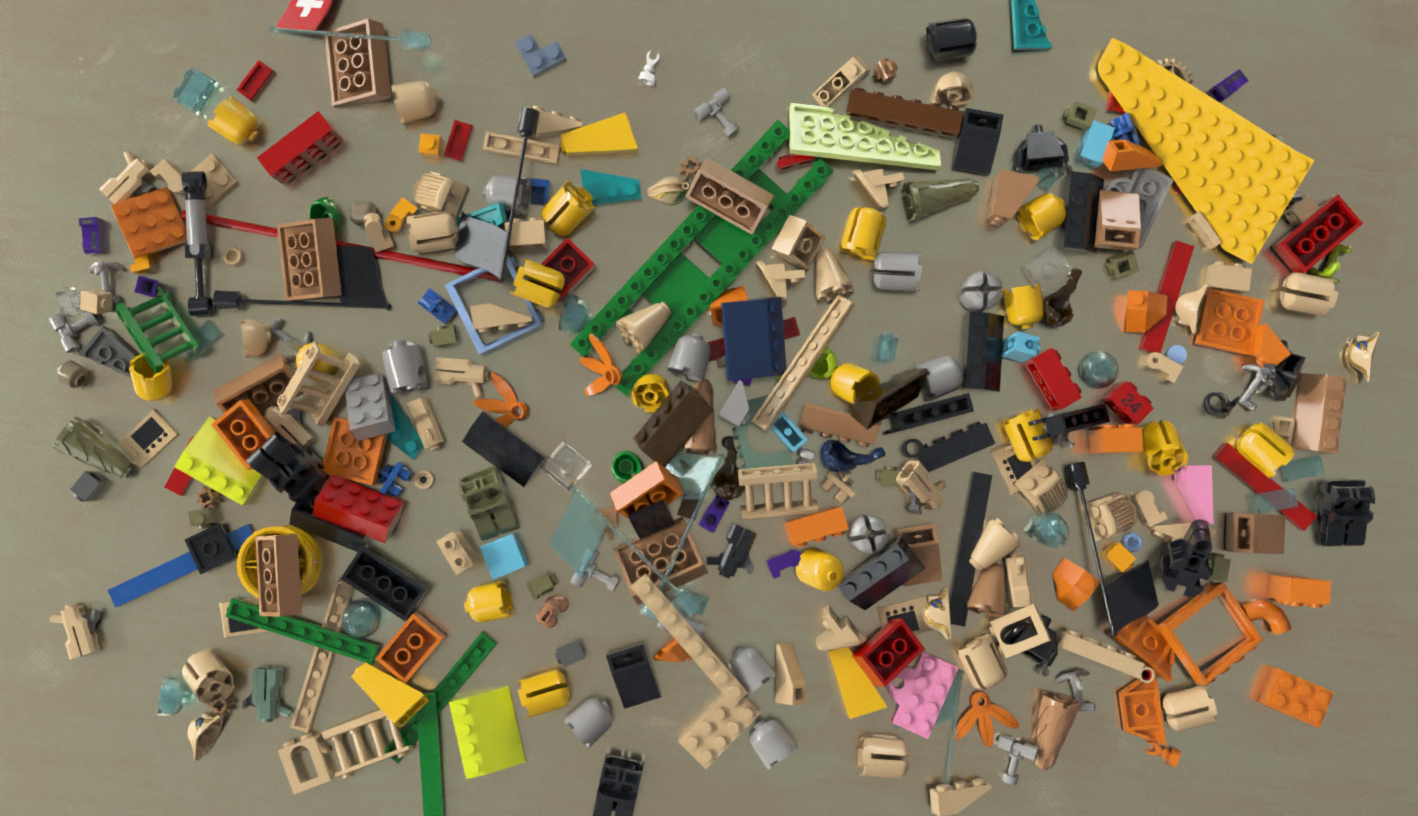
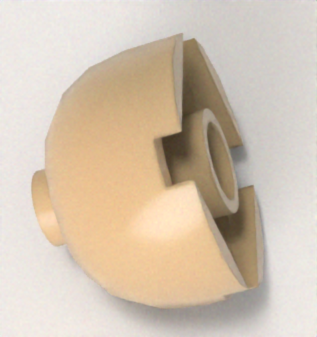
M952 71L943 75L936 84V101L940 105L942 103L948 104V107L967 105L969 99L974 98L972 81L961 72Z
M251 319L241 320L244 357L253 358L260 356L266 351L267 343H271L270 331H266L265 326L260 321Z

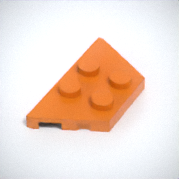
M1146 615L1127 624L1117 632L1118 636L1113 639L1166 682L1172 681L1171 668L1175 661L1174 651L1157 628V623Z
M1155 673V678L1152 682L1144 683L1137 679L1118 692L1123 730L1132 735L1166 745L1157 675Z

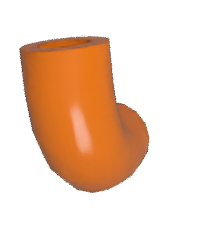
M1255 600L1240 605L1251 622L1257 619L1266 620L1273 634H1281L1292 629L1284 611L1273 602Z

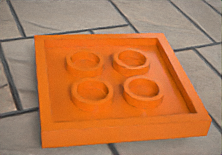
M168 187L111 205L113 214L134 260L187 242L186 226Z
M1208 288L1203 302L1195 344L1250 357L1253 356L1256 327L1260 325L1265 300Z
M334 417L323 459L324 468L321 470L328 475L334 474L344 479L375 486L388 433L357 441L350 431L349 420Z

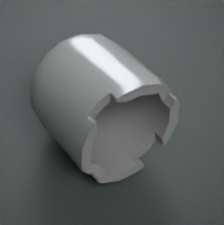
M499 174L490 178L488 184L483 188V196L486 197L488 206L503 203L505 212L511 213L517 179L516 175ZM521 176L515 214H526L524 207L529 206L531 189L527 187L526 182L530 181L527 176Z
M693 333L692 336L685 335L680 337L673 349L667 370L677 376L679 373L687 375L686 379L701 382L705 376L711 355L710 345L703 340V336Z
M943 356L916 365L917 369L926 368L928 370L921 389H925L927 393L925 398L929 401L953 392L962 385L963 374L965 373L961 363H958L951 356Z
M741 647L733 652L732 655L734 657L728 664V670L748 692L744 697L777 675L760 651L753 647L745 650Z
M590 698L574 709L563 720L572 728V732L589 749L612 726L613 719L609 713L612 709L605 701L601 703L597 699Z
M761 720L753 726L756 730L751 734L750 743L768 770L773 767L772 764L780 763L792 754L793 750L799 748L779 721L769 720L764 722Z

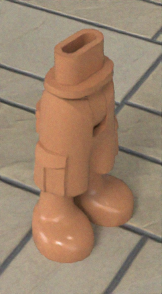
M553 595L547 598L543 607L540 608L536 615L540 625L545 628L555 627L558 622L556 615L568 609V600L561 595Z

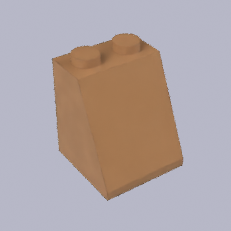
M1001 169L993 180L986 221L990 222V225L998 227L1006 224L1015 215L1038 183L1040 177Z

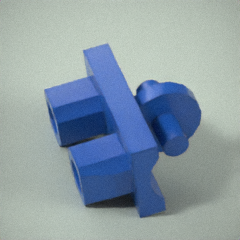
M1125 113L1120 117L1110 120L1112 127L1115 128L1114 132L1117 140L1126 139L1141 145L1130 113Z
M430 288L417 302L444 324L449 321L457 310Z
M397 462L393 470V466L390 464L387 465L385 470L379 468V473L382 475L378 481L384 483L380 490L381 493L390 494L395 497L400 495L403 488L395 484L398 478H401L407 482L413 474L406 468V464L403 462Z

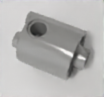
M399 340L392 342L386 351L381 352L390 394L412 391L411 389L428 387L420 345L408 340Z

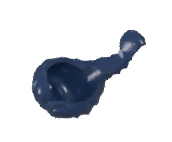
M828 440L822 446L821 460L825 468L832 472H849L854 470L857 465H866L876 459L885 457L886 453L882 447L874 449L870 455L854 453L838 440Z

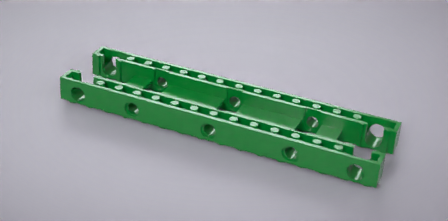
M779 120L766 131L731 169L732 172L774 195L770 203L773 210L759 222L753 235L698 205L570 343L582 357L591 356L594 346L589 339L590 334H593L599 340L607 339L608 334L616 326V322L619 319L634 313L631 310V306L640 296H645L653 305L664 302L671 311V315H669L670 321L655 335L646 349L640 352L635 359H631L632 362L622 372L621 382L618 385H614L626 397L632 393L635 383L642 376L649 374L675 346L677 340L696 324L709 310L710 305L733 284L781 232L789 215L795 216L833 175L834 170L820 158L817 162H813L810 170L801 179H798L796 185L786 193L761 170L768 161H772L776 149L781 144L787 145L789 142L790 130ZM696 240L722 264L710 278L683 254V250L691 241L694 242Z

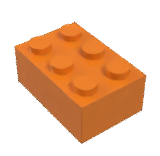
M240 400L211 424L247 470H252L253 468L249 466L246 459L257 448L262 447V444L275 432L250 400Z
M1135 424L1093 426V430L1087 431L1088 454L1143 451L1142 428H1135Z
M657 461L610 493L617 512L628 518L629 514L660 500H664L667 506L684 494L677 476Z
M841 506L784 522L789 542L797 548L808 545L807 541L814 540L815 543L824 541L826 536L831 534L834 537L844 535L845 530L849 529L843 507Z
M1269 574L1268 598L1275 599L1276 603L1302 607L1303 605L1313 608H1322V604L1330 605L1331 581L1310 577Z
M415 612L375 659L406 684L446 638V635L419 612Z
M1271 666L1257 702L1320 728L1334 692Z

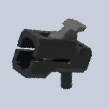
M732 523L726 537L728 546L725 553H722L720 557H707V565H719V575L730 579V576L734 577L737 568H746L748 574H751L754 568L749 552L757 533L745 529L737 547L744 528Z

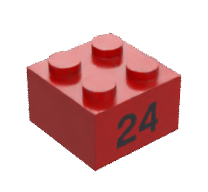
M1130 381L1115 383L1100 399L1124 424L1139 425L1154 409L1150 405L1152 402L1146 396H1141L1137 392L1138 388Z

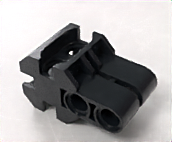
M274 432L262 444V447L257 448L246 459L251 468L267 478L278 492L282 494L284 490L288 493L289 499L293 502H300L326 477V473L321 470L324 468V464L314 453L309 455L306 453L303 445L300 443L293 444L277 432Z
M1364 479L1324 480L1320 487L1324 498L1319 500L1318 505L1322 517L1320 529L1321 545L1323 547L1342 545L1363 546L1366 538L1367 524L1373 520L1374 513L1370 510V503L1375 504L1376 498L1373 487L1371 485L1366 486Z
M1197 519L1191 523L1183 539L1180 538L1169 542L1167 549L1170 551V557L1163 555L1160 560L1163 582L1167 590L1174 592L1177 585L1184 586L1186 589L1183 595L1187 597L1201 594L1204 588L1201 586L1200 578L1208 581L1211 576L1208 564V556L1212 550L1209 526L1205 520Z
M606 754L593 816H611L612 811H615V816H633L644 762Z

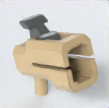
M131 151L124 153L128 163L126 169L117 178H110L100 188V191L106 197L110 196L109 200L114 204L137 197L140 193H150L157 189L156 186L149 185L147 179L152 175L150 172L152 165L145 159L139 160L136 158L134 160Z
M271 406L264 412V419L272 429L293 444L300 443L303 446H309L316 438L299 420L301 410L291 407V410H288L283 415L279 407Z
M908 461L896 477V481L911 498L909 510L913 514H922V506L924 509L930 510L939 508L943 501V496L939 491L946 487V483L940 481L933 485L928 478V471L920 461Z
M77 603L64 606L65 610L60 611L61 615L50 616V622L63 623L68 637L65 646L69 659L101 650L95 631V624L101 617L98 609L93 610L91 614H85L83 605L77 606Z

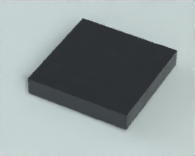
M660 500L628 515L640 540L675 525L664 500Z
M218 523L184 539L200 575L238 558L222 523Z

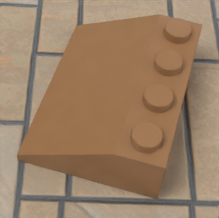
M368 18L326 31L325 42L332 106L339 107L372 103L391 98L384 24Z
M333 218L309 219L277 224L286 301L341 296Z
M683 517L674 520L675 525L640 540L637 537L613 548L631 595L637 605L644 602L630 586L644 574L650 578L663 594L708 574Z

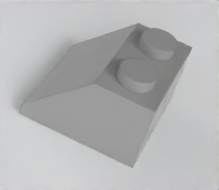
M740 380L719 413L720 417L737 427L740 424L744 426L750 416L747 413L749 406L743 382Z

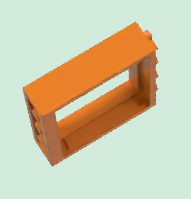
M1214 582L1202 591L1201 594L1197 595L1157 626L1190 676L1199 685H1208L1210 682H1214L1216 680L1215 677L1229 671V666L1243 660L1247 652L1257 649L1256 646L1263 641V638L1224 582ZM1218 597L1246 639L1205 671L1201 672L1173 630Z

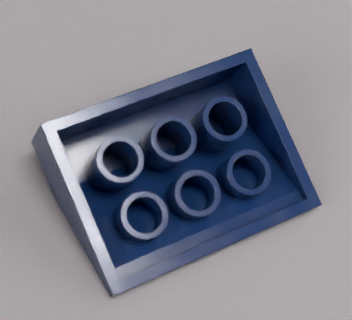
M760 297L721 303L727 381L784 374L787 367L781 297Z

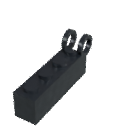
M966 393L895 412L885 419L893 417L896 428L884 431V433L887 435L974 412L970 394Z
M1100 404L1030 421L1028 425L1043 422L1046 424L1048 433L1032 437V440L1035 441L1108 423L1110 419L1106 404Z
M978 421L969 425L970 429L963 431L961 428L952 432V437L946 439L943 436L935 439V444L928 446L927 443L923 445L918 439H908L902 445V453L908 458H915L916 461H920L929 473L996 443L987 423L981 424ZM910 442H914L918 447V451L914 455L907 451V446Z

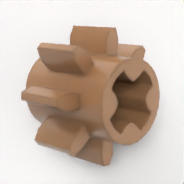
M885 58L876 63L877 68L874 74L877 80L882 79L883 82H888L897 76L895 72L899 68L895 60L891 62L888 58Z
M687 155V160L680 162L684 166V168L680 169V173L685 172L686 179L689 176L694 178L702 162H697V156L692 159ZM689 164H692V166H695V167H694V171H691V169H688V165H689Z
M202 486V491L196 492V495H198L196 503L203 504L202 509L207 508L208 505L213 509L216 502H221L219 499L221 493L214 491L210 487L208 490L206 486ZM207 494H209V497H211V500L209 501L206 497Z
M231 695L226 700L221 699L218 702H213V705H209L214 710L213 715L220 713V715L225 716L226 711L229 713L233 711L231 706L235 701H232Z

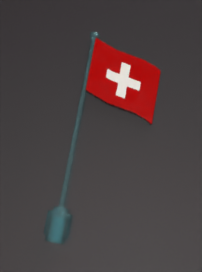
M290 0L285 13L277 25L270 26L269 29L270 33L274 34L276 32L400 41L406 50L424 51L429 49L431 44L430 35L425 33V31L404 30L400 37L317 31L328 15L334 0Z

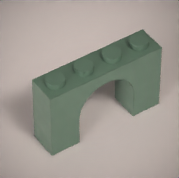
M769 395L747 400L749 406L747 413L750 414L744 426L740 424L739 427L735 426V428H732L734 439H738L740 444L737 447L739 458L743 457L745 465H742V469L793 465L789 449L763 455L755 452L748 444L747 429L752 422L751 420Z

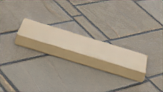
M486 131L483 151L520 158L524 138ZM527 139L524 159L558 165L561 147L556 144Z

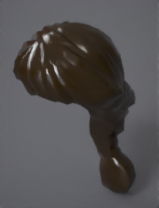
M1071 269L1069 271L1070 282L1066 286H1062L1059 291L1051 293L1043 299L1044 316L1042 319L1048 325L1060 327L1071 322L1074 314L1072 313L1073 309L1069 298L1077 288L1078 280L1082 274L1080 269Z
M726 436L722 439V445L728 450V454L724 459L723 466L713 477L711 486L718 497L724 500H732L742 495L745 486H739V468L736 466L737 451L734 446L733 437Z

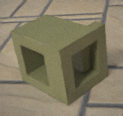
M1075 101L1072 106H1068L1064 114L1067 117L1066 123L1087 131L1092 125L1097 109ZM1075 114L1080 115V119L1075 117Z
M1133 251L1109 257L1110 262L1107 263L1109 273L1114 274L1116 278L1139 272L1137 259ZM1124 261L1122 266H1118L1119 262Z
M453 323L449 324V328L446 325L435 327L436 330L428 333L429 342L433 344V347L439 348L459 344L456 325Z
M885 466V470H877V481H880V485L900 486L896 481V477L903 467H899V471H897V467Z
M215 508L188 511L191 527L197 526L198 530L217 524Z
M1212 553V556H1209L1208 559L1211 575L1209 579L1227 582L1231 559L1224 558L1225 554Z
M549 572L526 583L534 600L540 598V593L544 596L552 592L551 587L558 584L553 574L550 575Z

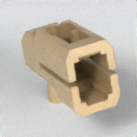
M436 357L435 369L465 373L435 371L434 384L453 386L456 382H466L467 385L472 386L475 398L483 396L479 383L485 384V381L489 380V369H486V366L475 365L472 361L466 359Z
M421 397L405 404L424 448L431 451L441 448V443L445 441L427 398Z
M1020 552L1010 553L1009 557H1005L1009 606L1023 607L1032 605L1026 556H1021Z

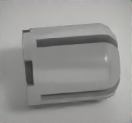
M878 253L874 260L875 269L912 272L874 271L873 280L876 287L884 290L920 291L916 287L917 282L921 283L922 265L918 262V256H922V253Z
M978 271L964 280L960 286L958 293L960 303L971 312H985L1001 300L1003 292L998 290L1003 288V284L1000 278L993 272L985 271L982 273V271Z
M862 514L855 517L849 524L847 538L850 545L856 550L872 554V551H882L887 545L889 532H886L885 528L888 527L881 518L870 514ZM867 528L868 531L871 530V534L869 535L870 538L866 539L865 536H861L862 534L866 533Z

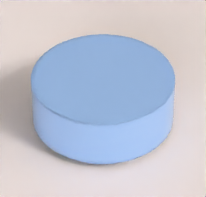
M1174 345L1168 348L1166 357L1181 364L1186 360L1187 352L1184 347Z
M1136 533L1124 535L1122 545L1129 552H1137L1141 549L1143 541L1140 535Z

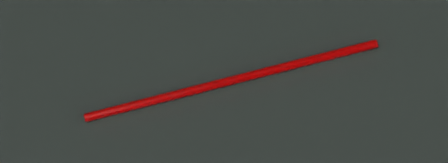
M183 210V211H182V219H185V220H186V210ZM206 214L207 224L278 238L277 228ZM335 240V241H336V246H361V247H368V246H363V245H358V244H353V243H348V242H343V241ZM370 247L375 258L460 275H466L478 269L388 250L375 252L374 248ZM489 271L475 277L499 282L498 277Z

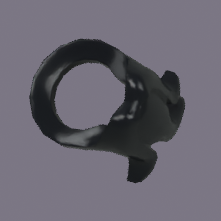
M1212 392L1206 397L1205 406L1215 416L1224 419L1226 416H1229L1232 409L1239 402L1240 397L1237 396L1230 401L1224 393ZM1213 396H1221L1225 400V404L1222 405L1223 408L1220 410L1211 406L1210 399Z

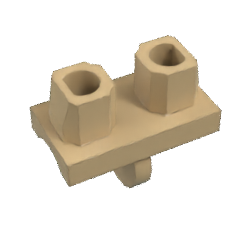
M827 471L824 475L825 479L820 486L828 493L834 485L837 486L840 491L834 498L841 504L849 498H853L856 493L844 484L846 482L850 486L853 485L854 481L849 478L852 472L849 471L846 474L841 471L837 472L836 474L841 478L839 480Z

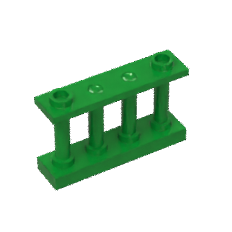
M157 286L155 298L133 308H127L124 302L116 305L118 317L155 374L163 370V364H165L166 360L190 349L196 357L199 355V347H201L197 337L191 335L170 303L169 294L166 291L163 292L160 286ZM159 304H162L166 310L165 313L143 323H137L134 319L136 314ZM169 319L176 326V328L152 339L146 338L144 335L145 330ZM179 334L186 341V343L163 354H157L154 350L155 345Z

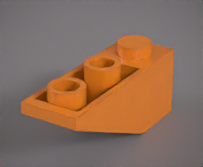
M1126 139L1108 141L1102 158L1110 172L1162 166L1161 160L1153 151Z

